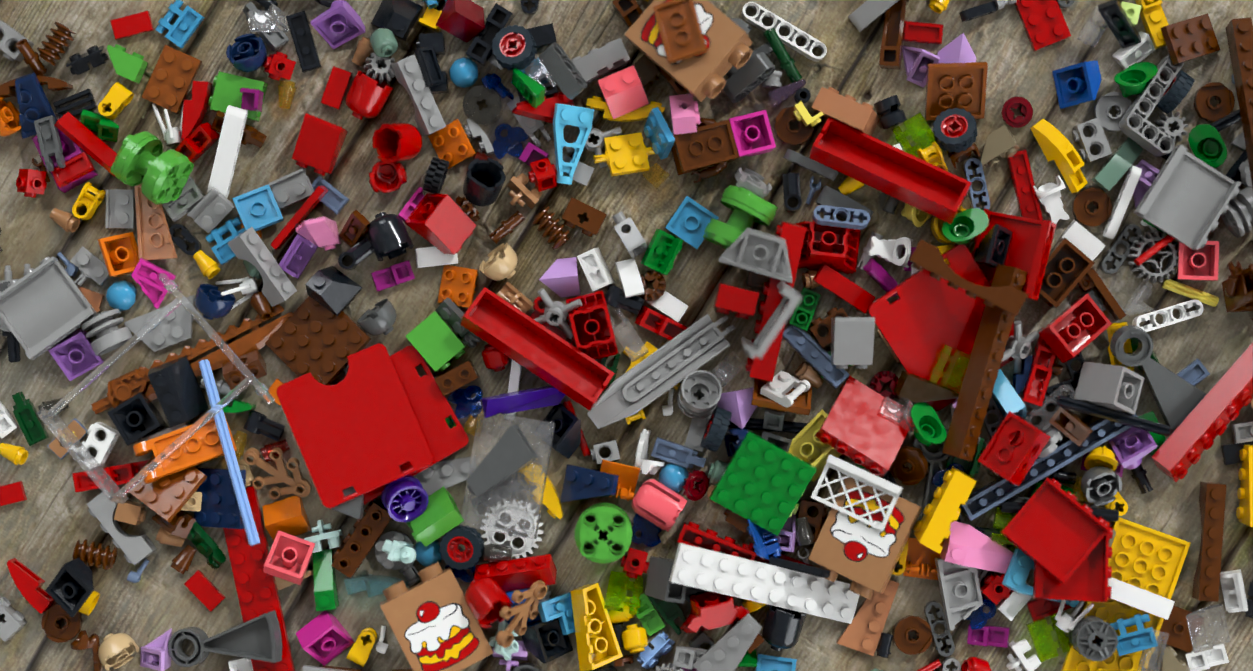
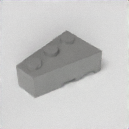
M621 37L608 42L599 49L595 48L589 51L582 58L578 56L571 59L587 84L630 65V57Z

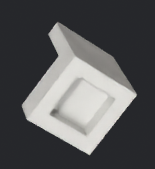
M235 657L228 661L230 671H254L252 661L249 658Z

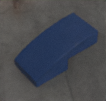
M1032 355L1022 359L1021 374H1013L1012 387L1017 394H1020L1028 380L1033 360Z

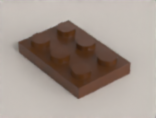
M1208 13L1161 28L1173 65L1220 50Z

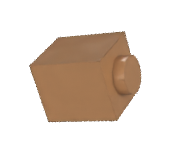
M124 499L120 500L117 504L114 520L139 525L146 518V505Z

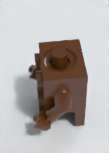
M701 117L700 124H697V132L673 134L675 142L671 151L677 174L682 175L692 172L691 175L698 174L699 178L697 181H693L694 183H700L703 179L718 175L727 168L729 162L739 158L729 120L716 122L714 119Z
M1232 262L1228 264L1231 275L1222 282L1227 313L1253 312V264L1248 265L1249 268L1243 269L1239 262H1237L1236 266Z

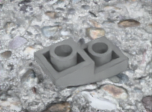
M471 118L466 119L467 125H464L467 136H472L473 140L481 138L478 141L481 152L485 151L486 155L493 154L494 149L485 132Z

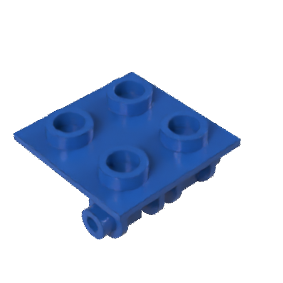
M748 519L749 526L747 529L750 536L754 539L755 544L753 547L755 553L767 560H770V556L775 558L781 557L780 553L782 551L778 539H771L776 535Z

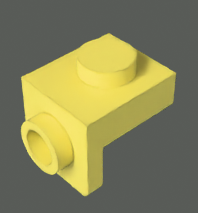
M802 101L793 107L795 110L793 111L794 116L798 121L802 120L805 127L808 125L813 127L822 121L820 119L824 115L822 111L811 117Z

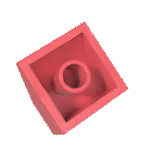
M634 65L598 80V85L613 119L649 104Z
M1207 241L1202 249L1199 248V250H1192L1179 242L1177 279L1217 281L1219 241Z
M278 530L264 564V573L301 586L315 543Z

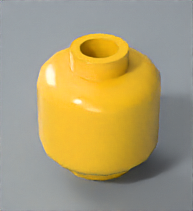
M638 624L626 626L627 630L622 632L624 649L629 651L630 654L645 651V648L648 646L646 629L638 627Z

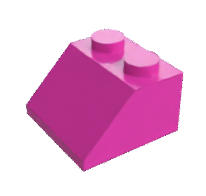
M766 110L728 119L739 157L755 156L771 152L776 148Z
M324 610L296 632L302 648L322 665L329 663L354 643L352 637L337 618L327 610Z

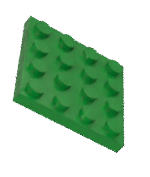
M748 430L709 498L778 536L817 468Z

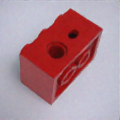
M1009 411L979 457L978 462L1009 482L1020 486L1051 437Z

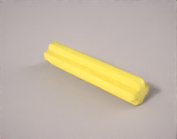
M1164 279L1162 288L1191 299H1197L1212 307H1216L1219 302V297L1171 279Z

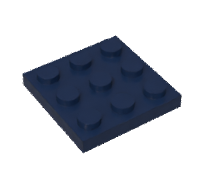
M197 468L207 478L196 490V492H202L201 511H194L195 521L201 527L245 529L229 470ZM240 470L246 490V470Z

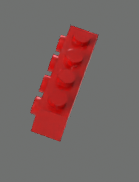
M691 521L688 524H683L677 539L678 543L754 560L756 557L753 546L745 543L742 546L735 543V539L728 536L721 538L717 536L718 532L708 528L706 531L699 529L700 525Z
M551 554L476 565L474 580L484 577L492 578L498 582L505 592L530 588L538 580L543 581L545 585L556 584L557 569Z

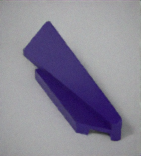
M545 386L482 398L484 418L499 413L508 414L559 405L565 394L553 386Z

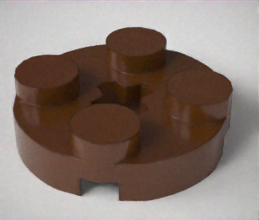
M1211 82L1197 90L1194 97V108L1199 118L1210 122H1216L1229 115L1235 105L1233 92L1219 82ZM1212 97H1215V100H1219V104H1216L1215 107L1210 104Z
M794 106L784 108L777 115L774 129L781 141L790 145H798L804 143L811 136L813 127L811 125L805 127L802 120L798 121L793 114V111H795ZM798 121L797 126L799 129L791 130L789 122Z
M1094 187L1077 193L1072 203V212L1075 220L1088 227L1101 225L1112 213L1110 197L1102 189ZM1090 202L1097 206L1093 213L1090 212V209H1087V205H1090Z
M904 446L900 447L889 470L895 479L898 478L902 481V484L915 485L927 475L928 463L920 448ZM909 462L912 465L911 470L905 467L904 464Z
M59 604L53 605L45 611L42 617V629L47 634L46 636L54 642L63 643L72 640L79 634L82 628V614L77 612L74 617H71ZM62 618H64L65 622L67 623L63 626V628H61L60 624L57 623V621L61 620Z
M908 615L896 623L893 629V639L895 645L903 653L908 655L921 654L931 645L932 632L930 625L923 618ZM917 631V638L909 640L908 632Z

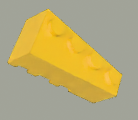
M1244 444L1239 454L1240 460L1243 462L1238 472L1241 484L1237 491L1240 503L1236 510V516L1239 522L1253 527V445Z
M953 466L951 470H947L944 474V482L941 487L936 488L933 494V501L931 504L928 503L923 511V518L921 521L918 520L913 528L914 535L919 543L939 554L943 549L940 546L944 538L948 539L951 533V522L957 521L960 515V504L965 505L976 483L973 477Z
M587 584L572 590L571 600L580 671L594 670L623 657L599 584Z

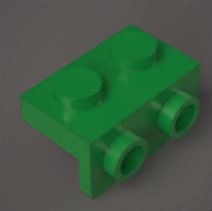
M657 228L641 264L661 274L668 275L674 266L673 262L682 249L683 240Z

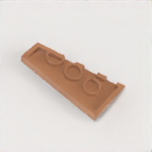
M142 183L134 186L139 260L140 258L147 261L177 258L162 204H154L142 194Z
M889 580L883 593L874 591L870 599L866 598L857 610L852 623L847 625L836 643L874 656L899 582Z

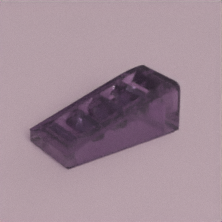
M802 79L769 91L767 96L771 107L775 108L796 93L798 89L803 88L806 81Z

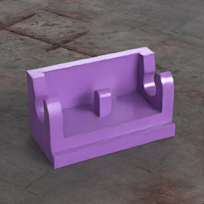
M297 234L281 259L280 267L289 275L299 279L318 246Z

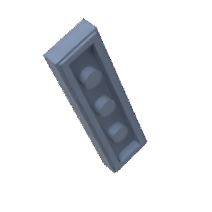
M790 324L784 330L782 338L835 389L849 377L850 374L844 369H836V365H831V356L803 329Z

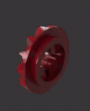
M1023 97L1008 99L1004 103L1001 112L1003 121L1009 126L1016 128L1027 125L1033 116L1032 105ZM1021 105L1020 113L1023 116L1018 115L1013 119L1014 112L1011 109H1017Z
M890 371L878 372L872 377L870 388L892 401L898 396L893 391L899 378ZM891 380L889 388H891L892 392L884 390L880 393L883 386L879 381L887 383Z
M700 470L688 473V478L684 479L686 482L683 486L685 489L684 495L689 500L698 501L707 492V475Z

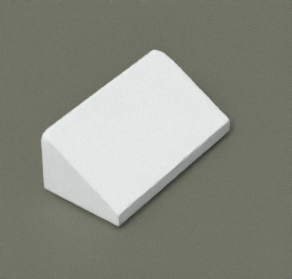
M1140 31L1141 43L1126 48L1121 47L1112 55L1123 70L1143 61L1156 50L1149 34Z

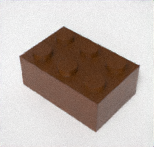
M1066 238L1060 239L1050 250L1039 298L1051 308H1057L1095 263Z

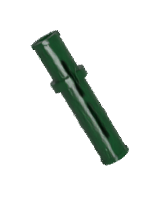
M772 27L771 31L770 29L766 30L763 35L781 63V69H784L791 83L799 81L802 76L794 64L795 60L788 54L775 28Z

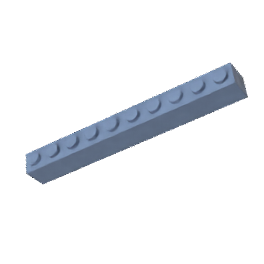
M1100 418L1088 425L1093 432L1082 446H1078L1072 440L1066 438L1056 444L1058 447L1051 454L1044 458L1038 457L1020 486L1009 482L1001 476L970 494L965 505L960 504V507L967 519L972 521L1132 426Z

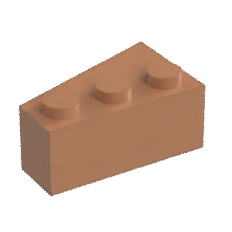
M821 87L811 107L817 114L822 111L823 117L827 119L831 117L872 136L880 121L872 105L865 102L862 104L855 102L856 99L847 94L844 97L839 94L838 90L832 87L828 89Z

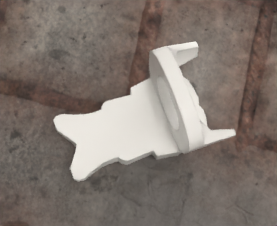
M1056 176L1057 184L1052 182L1046 183L1038 189L1033 186L1039 203L1044 206L1045 212L1049 214L1050 221L1057 224L1059 219L1068 220L1070 218L1064 211L1063 203L1060 199V190L1066 188L1060 176Z
M872 236L871 249L868 255H877L879 258H885V261L909 268L907 263L910 258L911 242H913V239L901 237L896 240H879ZM904 244L906 248L905 255L901 258V252Z
M643 429L638 438L635 467L641 468L642 474L650 472V474L655 475L664 466V462L647 460L651 430Z

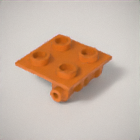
M459 119L428 136L438 157L449 161L448 169L467 158L474 157L476 154Z
M444 265L438 303H442L448 297L457 306L469 308L473 301V294L476 292L474 289L476 287L478 270Z
M602 460L601 472L619 475L615 498L617 499L620 496L621 499L627 501L633 500L641 468Z
M909 537L906 568L903 576L938 580L934 558H940L941 553L939 554L919 543L917 538Z

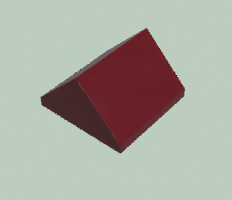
M447 0L435 26L467 43L485 28L484 9L471 0Z

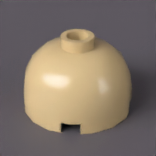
M502 243L487 255L489 257L487 262L483 260L479 266V270L486 277L500 281L505 278L510 279L516 273L514 269L517 266L518 259L513 248L508 243Z
M125 633L108 634L103 638V642L99 647V660L107 671H109V667H113L114 670L118 669L134 658L130 655L134 651L138 653L139 646Z

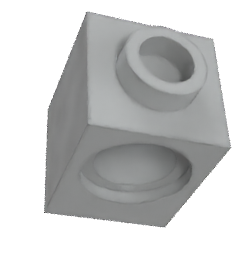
M616 439L593 444L594 449H590L593 461L597 460V464H601L602 460L614 461L620 459ZM602 447L610 449L611 454L608 457L600 455L599 450Z

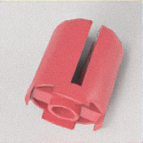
M648 479L643 482L632 500V509L636 514L663 531L669 532L680 512L685 507L687 500L659 481Z

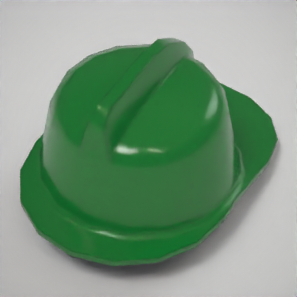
M1150 62L1135 63L1116 74L1114 81L1119 84L1122 96L1125 98L1141 94L1147 82L1157 74L1158 69L1156 65Z
M1207 124L1194 127L1189 133L1188 141L1195 157L1213 168L1222 165L1227 158V148L1220 133L1215 127Z
M970 208L956 214L952 224L948 222L943 223V235L956 244H967L973 237L985 231L989 223L988 215L979 208Z
M924 402L914 404L911 408V418L915 425V438L922 444H926V446L944 442L947 437L946 430L935 410Z

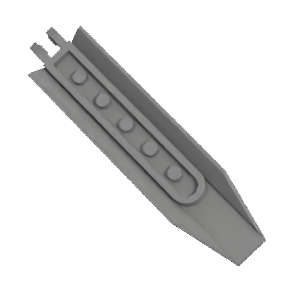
M706 314L613 381L593 408L587 413L595 426L600 429L638 413L685 379L688 374L696 371L729 347L730 343L724 336L733 331L735 326H728L722 333L717 328V326L727 321V315L714 323L710 316Z

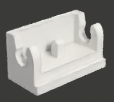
M1075 219L1061 236L1070 241L1092 261L1105 248L1104 243Z
M599 247L577 256L593 292L614 283Z
M1241 569L1220 572V582L1226 611L1228 613L1248 611Z
M1011 590V595L1006 600L1002 599L995 607L1012 621L1033 596Z

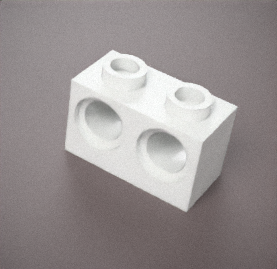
M96 422L89 427L87 431L89 436L86 442L83 441L78 449L80 452L78 458L99 468L105 465L120 433L118 430L102 422ZM100 430H103L106 434L104 440H101L98 436ZM92 447L97 451L95 458L90 455Z

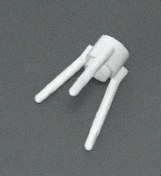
M153 103L152 107L162 130L164 141L166 140L167 145L181 143L183 104L180 131H178V127L172 128L167 109H164L167 129L165 128L156 104Z
M248 276L241 279L215 282L216 285L241 283L239 284L240 287L221 292L222 296L241 291L243 295L247 294L236 301L232 309L250 299L254 293L259 292L254 277L249 278Z
M1061 600L1058 613L1054 618L1057 620L1055 625L1067 633L1070 630L1073 631L1077 623L1094 607L1093 603L1075 619L1074 617L1085 601H1080L1071 615L1066 612L1062 615L1066 600Z

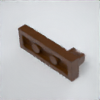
M1090 268L1079 281V286L1083 291L1093 288L1102 302L1105 303L1113 318L1121 320L1126 314L1096 271Z

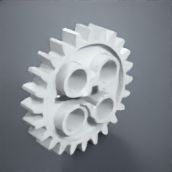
M515 498L512 503L505 499V505L497 502L498 508L492 505L491 510L493 513H485L489 519H482L486 526L481 527V530L486 531L481 536L482 538H487L484 545H491L488 551L494 549V557L499 553L502 554L501 560L505 556H508V560H512L514 556L516 559H520V555L526 558V552L533 554L532 547H539L536 541H542L538 534L544 533L543 530L539 529L543 523L537 522L541 515H534L537 509L535 508L530 511V503L523 506V500H521L519 504H516ZM509 513L511 521L508 523L503 522L501 515ZM527 519L530 527L527 529L521 528L519 521ZM496 523H499L508 528L514 525L515 530L528 533L529 536L526 537L517 532H514L513 535L509 534L510 530L497 527ZM497 531H502L505 534L503 541H498L495 538ZM520 537L524 542L523 546L516 547L513 544V539Z

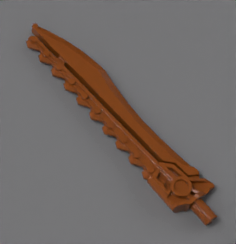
M280 304L272 307L271 318L284 311ZM289 312L262 327L259 324L267 320H262L259 314L254 321L250 320V318H244L239 328L235 325H229L224 335L220 332H214L209 342L206 339H199L194 349L191 346H184L179 356L176 353H169L164 363L161 360H154L150 369L183 356H187L190 361L252 329L253 332L190 364L196 377L202 375L199 367V361L208 359L212 371L222 368V364L266 346L265 343L289 317H293V312ZM139 367V369L109 381L108 397L91 404L95 414H99L111 407L115 408L140 392H146L144 396L150 402L155 400L157 395L152 384L149 385L148 372L150 369Z

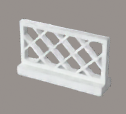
M829 454L827 463L811 498L883 531L903 488ZM829 468L837 470L839 479L831 482L828 481L826 474ZM849 477L854 478L857 487L846 490L843 480ZM841 481L844 492L834 495L830 484ZM869 485L873 487L875 495L865 499L861 488ZM828 486L831 497L825 499L818 497L819 489ZM858 489L862 500L851 503L848 493ZM876 489L882 491V493L878 494ZM845 494L849 505L840 507L837 505L835 497ZM888 494L894 497L890 505L882 507L879 496ZM877 498L880 509L869 512L866 501ZM863 502L867 513L859 516L855 514L853 506ZM889 508L885 515L884 509ZM882 511L884 519L881 526L873 522L871 514ZM868 516L870 521L863 517Z

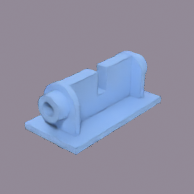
M664 631L659 633L650 642L655 647L653 650L647 646L645 651L638 654L636 659L642 664L643 668H653L659 662L658 659L663 654L669 653L673 648L672 645L675 641L669 639V636Z

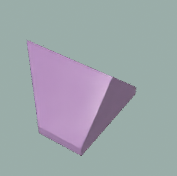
M964 33L937 52V56L940 57L937 64L976 62V56Z
M903 45L902 53L907 74L906 80L924 88L927 83L928 64H937L940 57L924 49Z
M1143 159L1136 165V167L1142 169L1133 193L1135 208L1160 171Z
M576 257L557 259L539 279L561 298L580 296Z
M753 387L721 393V398L717 403L719 408L732 412L730 421L742 430L757 406L751 405Z
M792 514L791 518L787 519L779 535L771 538L778 539L782 551L794 552L796 515Z
M172 628L141 647L140 666L157 671H165L171 667L168 643L172 636Z

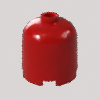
M358 70L346 96V105L353 111L351 115L360 120L363 117L375 118L381 112L393 87H390L385 82L380 85L379 80H374L367 76L365 72Z
M383 124L379 130H375L372 138L373 148H376L379 154L378 159L384 163L410 160L416 157L422 148L421 133L412 124Z
M489 577L473 580L465 593V600L469 609L483 628L492 627L491 623L497 620L500 623L505 620L500 616L501 609L504 606L511 608V605H513V602L498 582Z

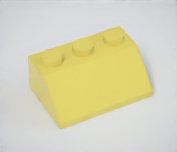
M823 409L792 439L788 451L817 468L811 479L813 482L821 476L829 454L837 458L842 455L835 448L822 443L819 438L815 437V434L821 428L828 415Z

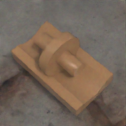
M524 173L517 177L513 176L507 185L511 189L508 194L513 198L510 204L514 206L518 203L521 207L526 204L532 210L537 205L543 191L538 192L536 186L529 191L525 186L530 180Z
M509 282L496 294L525 314L534 305Z

